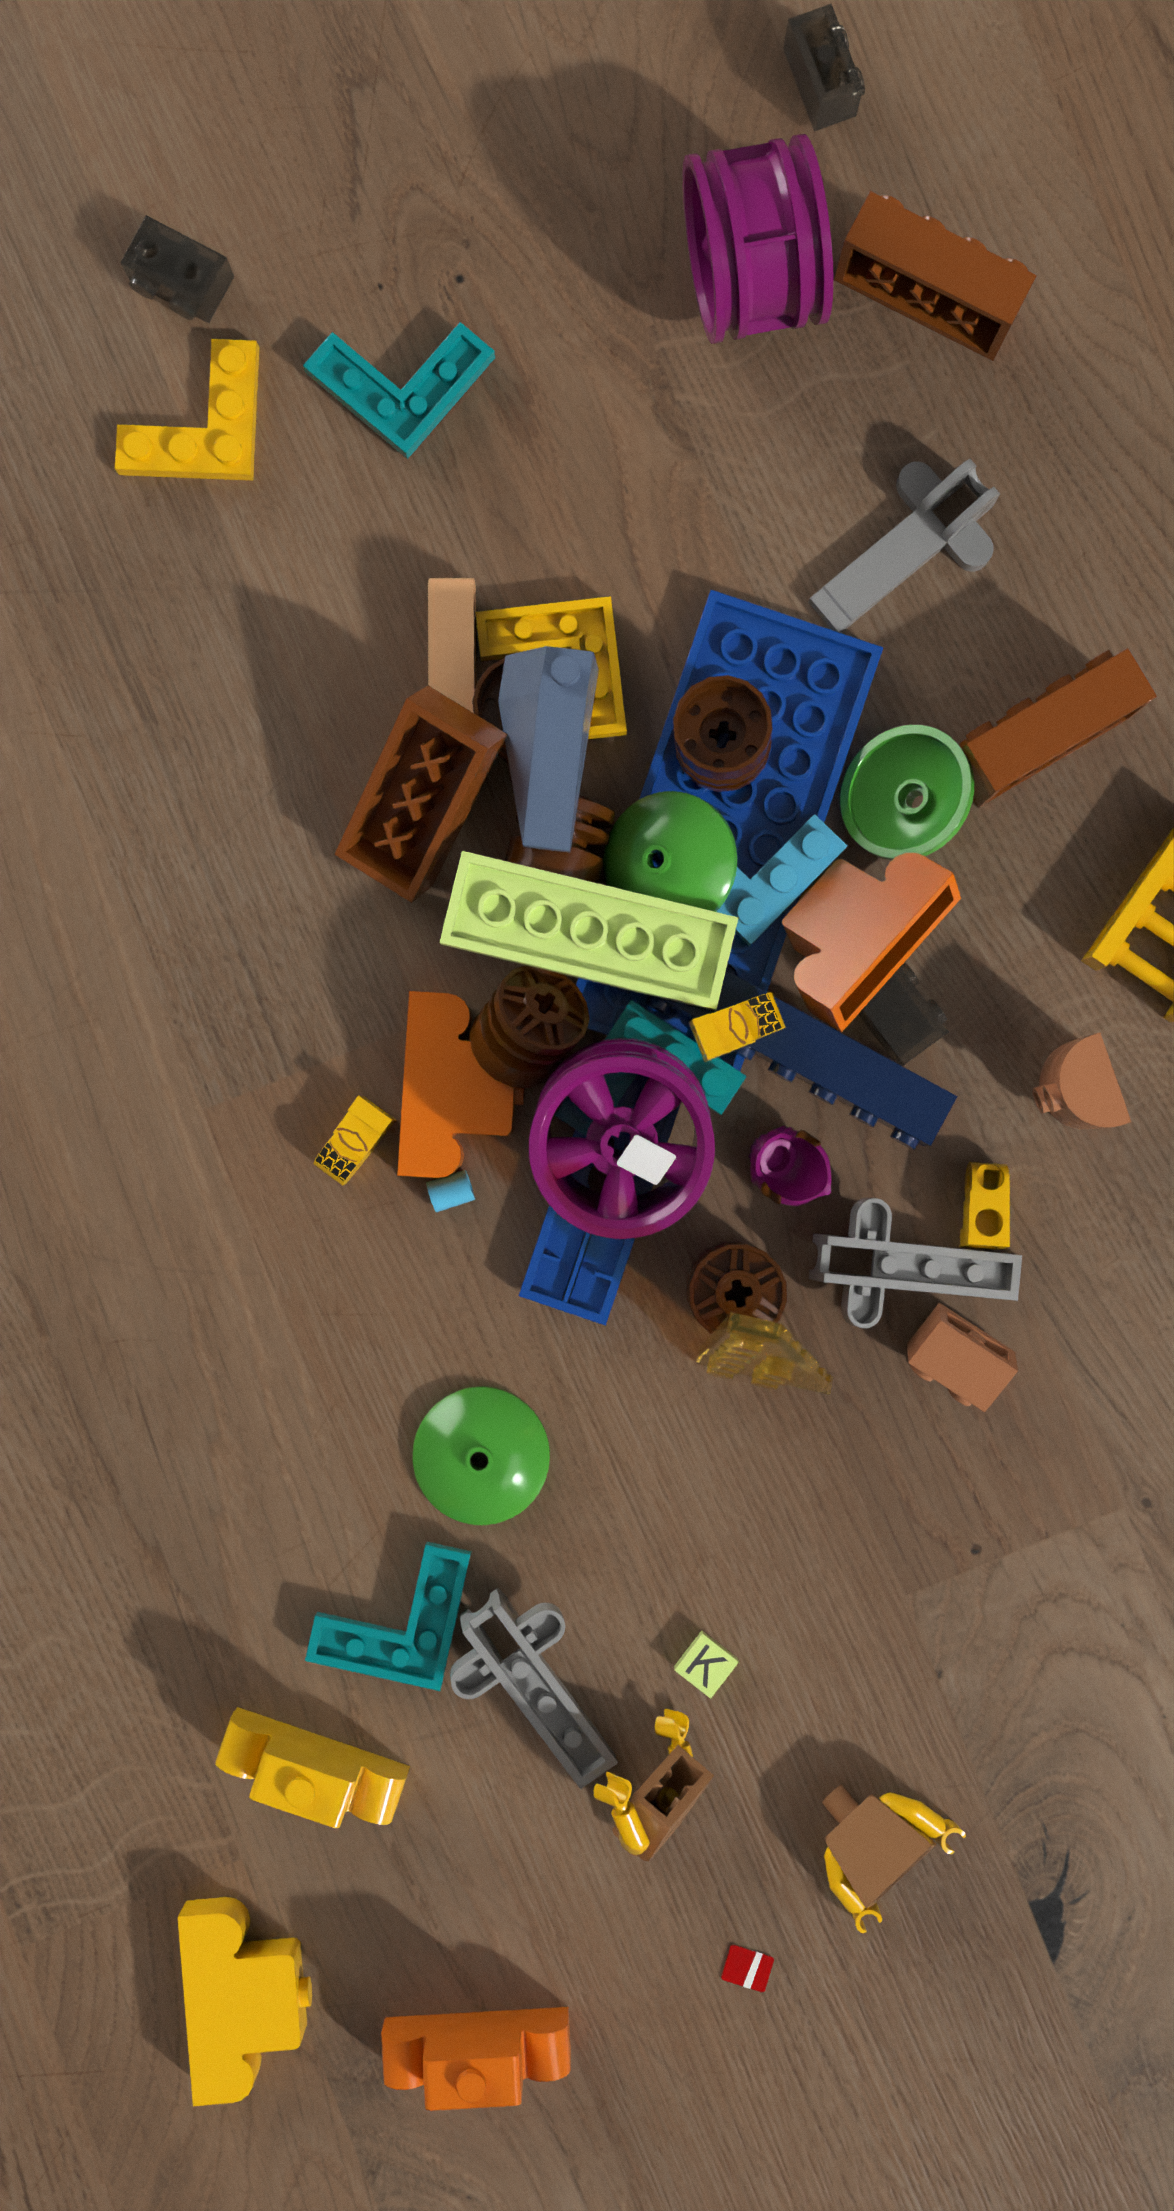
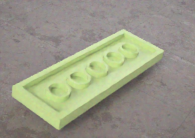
M462 851L439 943L469 952L716 1011L739 917Z

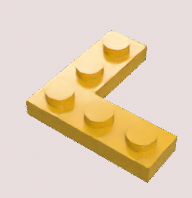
M211 339L207 428L117 424L115 470L118 475L253 481L259 370V345L257 341Z
M611 596L475 612L481 661L502 659L506 655L544 646L594 652L599 671L588 739L627 735Z

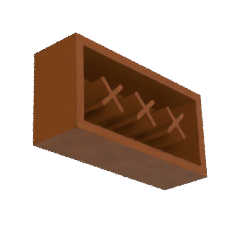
M870 191L844 240L834 281L994 361L1037 275L1029 272L1027 267L1016 259H1004L988 251L984 244L977 239L971 237L962 238L946 230L939 220L930 216L921 217L905 209L896 198L888 195L879 196Z
M1128 648L1113 656L1110 650L1105 651L1085 665L1086 668L1074 676L1075 680H1073L1070 673L1061 677L1045 688L1046 692L1035 699L1036 703H1033L1031 698L1028 697L1005 712L1006 715L996 722L997 726L993 727L991 722L987 721L966 735V739L960 742L959 745L972 766L974 774L973 801L978 808L1132 718L1157 697Z
M429 685L406 698L336 849L335 855L409 902H414L433 886L508 734Z

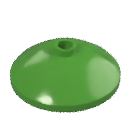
M903 725L879 734L857 753L843 779L840 807L842 818L849 834L869 853L887 860H893L904 853H918L927 856L937 851L955 836L968 816L974 796L972 766L961 746L949 735L936 728L925 725ZM918 796H923L921 805L912 808L914 799Z
M664 791L648 795L628 807L617 819L609 833L610 838L605 846L603 858L604 877L607 886L714 912L727 899L734 884L737 871V848L728 823L719 811L705 800L677 791ZM658 851H661L664 861L660 867L656 868L653 864V857Z
M469 1387L444 1397L424 1417L416 1433L413 1445L414 1473L425 1497L444 1515L466 1524H496L518 1515L537 1497L544 1485L549 1469V1441L544 1426L537 1414L519 1397L494 1387ZM476 1452H482L488 1457V1464L483 1468H477L472 1464L471 1456Z

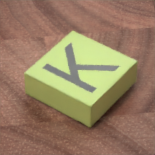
M701 1630L675 1664L674 1670L711 1699L737 1666L739 1660Z

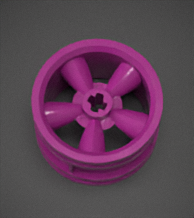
M806 134L793 135L788 147L782 138L769 140L768 143L725 151L721 149L710 150L707 154L706 162H702L697 153L686 155L683 162L682 176L686 236L696 299L709 342L711 344L723 342L725 332L729 331L732 339L737 340L745 338L746 335L785 328H803L807 323L808 317L814 325L827 323L830 319L833 303L831 232L821 171L815 150Z
M629 1038L607 1039L592 1043L577 1050L561 1062L552 1072L540 1093L529 1136V1159L532 1174L548 1204L557 1214L575 1227L597 1236L613 1239L647 1236L659 1232L681 1219L696 1204L704 1192L712 1172L715 1156L714 1132L708 1101L694 1073L682 1060L668 1050L647 1041ZM625 1072L649 1077L636 1101L634 1109L625 1106L614 1108L604 1074ZM566 1096L593 1120L588 1128L586 1138L551 1137V1119ZM683 1102L695 1126L692 1146L658 1142L657 1131L653 1124L660 1121ZM620 1132H627L630 1134L631 1142L635 1135H639L675 1154L676 1159L663 1176L669 1181L650 1192L636 1195L633 1179L635 1174L617 1165L618 1159L628 1145L625 1144L624 1150L615 1149L614 1139L611 1136L619 1138ZM593 1163L599 1171L607 1174L601 1193H598L579 1183L570 1174Z

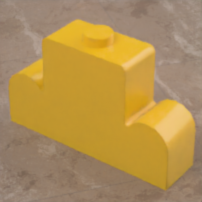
M239 1707L235 1709L230 1717L215 1761V1765L225 1773L239 1778L254 1779L249 1794L251 1800L332 1828H340L346 1812H351L359 1819L379 1825L390 1824L410 1769L409 1765Z
M230 1897L187 1900L177 1918L193 2106L234 2103L243 2100L253 2088L261 2066L262 2052L295 2050L301 2045L307 2027L306 2007H311L312 2004L310 1976L303 1977L301 1943L299 1939L282 1938L243 1941L249 1928L250 1916L248 1909L241 1901Z

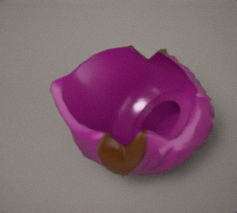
M786 1126L775 1128L767 1134H762L759 1138H755L750 1148L751 1153L749 1154L751 1182L761 1190L764 1196L777 1204L800 1206L815 1198L830 1195L832 1184L830 1161L827 1153L821 1146L820 1140L805 1130L797 1131L792 1127Z

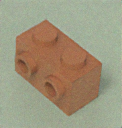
M941 1303L937 1304L907 1343L908 1363L919 1377L929 1382L934 1379L948 1388V1392L956 1401L965 1406L973 1404L983 1412H986L1018 1372L1015 1351Z

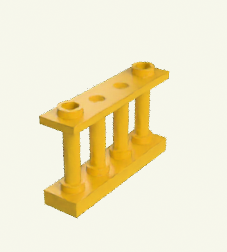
M1174 827L1081 959L1083 963L1095 971L1107 967L1108 964L1113 967L1119 964L1171 1000L1173 1004L1163 1017L1170 1023L1174 1022V980L1129 949L1130 944L1125 940L1134 927L1138 929L1145 927L1174 947V924L1156 913V906L1151 904L1160 889L1164 892L1168 889L1174 892Z

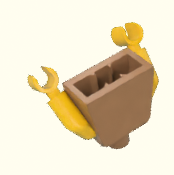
M665 1709L664 1717L658 1716L655 1720L656 1735L671 1739L672 1744L668 1746L669 1755L635 1792L630 1801L629 1798L632 1791L630 1781L610 1772H606L608 1779L607 1787L596 1784L593 1790L595 1799L614 1807L611 1812L615 1822L612 1831L619 1839L621 1846L629 1854L640 1857L643 1861L648 1862L678 1828L714 1777L710 1771L693 1758L690 1743L684 1740L689 1728L688 1716L682 1712Z
M841 1784L822 1801L823 1806L839 1823L824 1838L828 1846L824 1854L829 1888L847 1911L852 1913L855 1926L860 1933L867 1932L865 1924L861 1919L864 1915L872 1914L877 1917L879 1923L882 1922L877 1901L937 1845L931 1838H934L938 1845L947 1854L951 1855L955 1851L946 1843L947 1836L951 1833H959L961 1837H966L965 1832L953 1820L944 1819L921 1801L892 1792L879 1796L877 1793L871 1794L859 1805Z

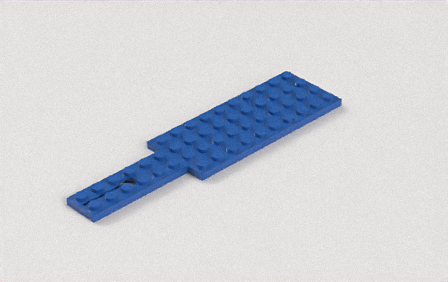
M710 590L639 799L658 792L677 791L697 796L711 804L724 817L732 831L737 848V867L751 879L814 814L825 822L884 647ZM729 675L748 681L763 694L771 709V750L765 768L753 782L737 790L716 792L699 787L684 774L676 758L673 717L679 700L691 686L708 677ZM722 733L719 735L717 747L726 748V744L729 741L728 734ZM654 855L653 864L658 868L663 862ZM799 897L751 946H748L735 933L726 968L728 972L765 992L768 991L787 935L782 925V920L797 904ZM578 978L576 986L581 991L588 1006L590 1018L588 1030L607 1036L632 1000L696 1042L692 1030L686 1026L689 1018L674 1010L670 1016L660 1013L645 1003L649 996L635 991H630L629 994H626L613 986ZM734 1052L719 1057L738 1071H741L745 1058ZM637 1074L616 1107L625 1106L634 1109L636 1101L649 1077ZM680 1105L660 1121L653 1124L657 1131L658 1142L668 1143ZM577 1130L574 1131L573 1137L586 1138ZM620 1132L619 1138L611 1136L614 1139V1148L617 1150H624L625 1144L629 1145L630 1134L627 1132ZM590 1163L570 1175L590 1189L588 1176L595 1165ZM637 1175L633 1176L636 1195L652 1190V1183ZM549 1205L519 1296L606 1326L635 1238L613 1239L588 1232L585 1234V1231L567 1222ZM582 1240H583V1243H582V1246H581V1249H580V1252H579V1255H578V1258H577V1261H576V1264H575L573 1273H572V1275H571V1272H572V1269H573V1266H574V1263H575V1260H576V1257H577V1254H578V1251H579L581 1242H582Z

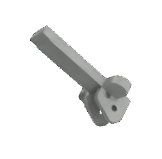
M971 459L963 462L943 481L923 462H911L903 467L896 482V489L899 496L913 512L824 585L808 601L831 630L842 633L943 548L966 571L974 572L986 566L992 557L994 547L990 537L976 521L992 509L1000 493L995 487L988 489L981 483L976 474L977 466ZM966 484L978 499L946 528L932 511Z
M862 1198L853 1205L850 1213L848 1237L813 1233L812 1242L817 1246L818 1258L814 1269L809 1270V1279L825 1283L843 1284L841 1313L845 1321L852 1326L870 1328L878 1323L883 1312L885 1288L1018 1301L1022 1255L890 1242L892 1213L888 1204L881 1199ZM831 1245L873 1249L871 1276L829 1271Z
M497 1588L490 1593L488 1602L480 1610L472 1613L469 1609H466L459 1615L462 1633L474 1649L458 1659L451 1667V1687L457 1696L463 1699H474L500 1682L580 1789L618 1763L615 1753L541 1655L543 1651L558 1642L565 1632L564 1618L561 1610L556 1605L540 1603L519 1616L506 1595ZM495 1614L520 1646V1649L504 1660L481 1625Z

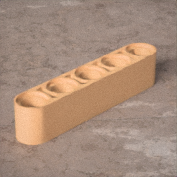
M429 578L428 685L474 713L472 700L477 684L475 578Z

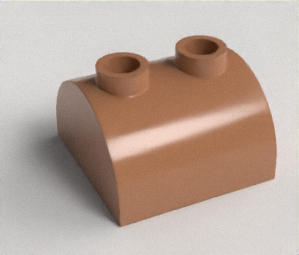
M1100 1032L1066 1042L1048 1056L1041 1069L1039 1086L1033 1088L1034 1100L1041 1114L1049 1112L1062 1124L1076 1129L1110 1128L1131 1122Z

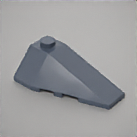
M544 646L505 656L498 703L503 732L508 734L505 744L524 847L571 852L599 671L594 652Z

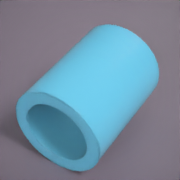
M466 1169L453 1173L448 1177L426 1182L435 1212L475 1200Z

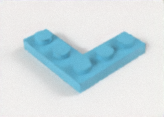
M814 814L751 879L737 867L732 889L725 902L716 912L739 917L735 933L748 946H751L846 849L847 845ZM658 851L655 855L663 862L664 856L661 851Z

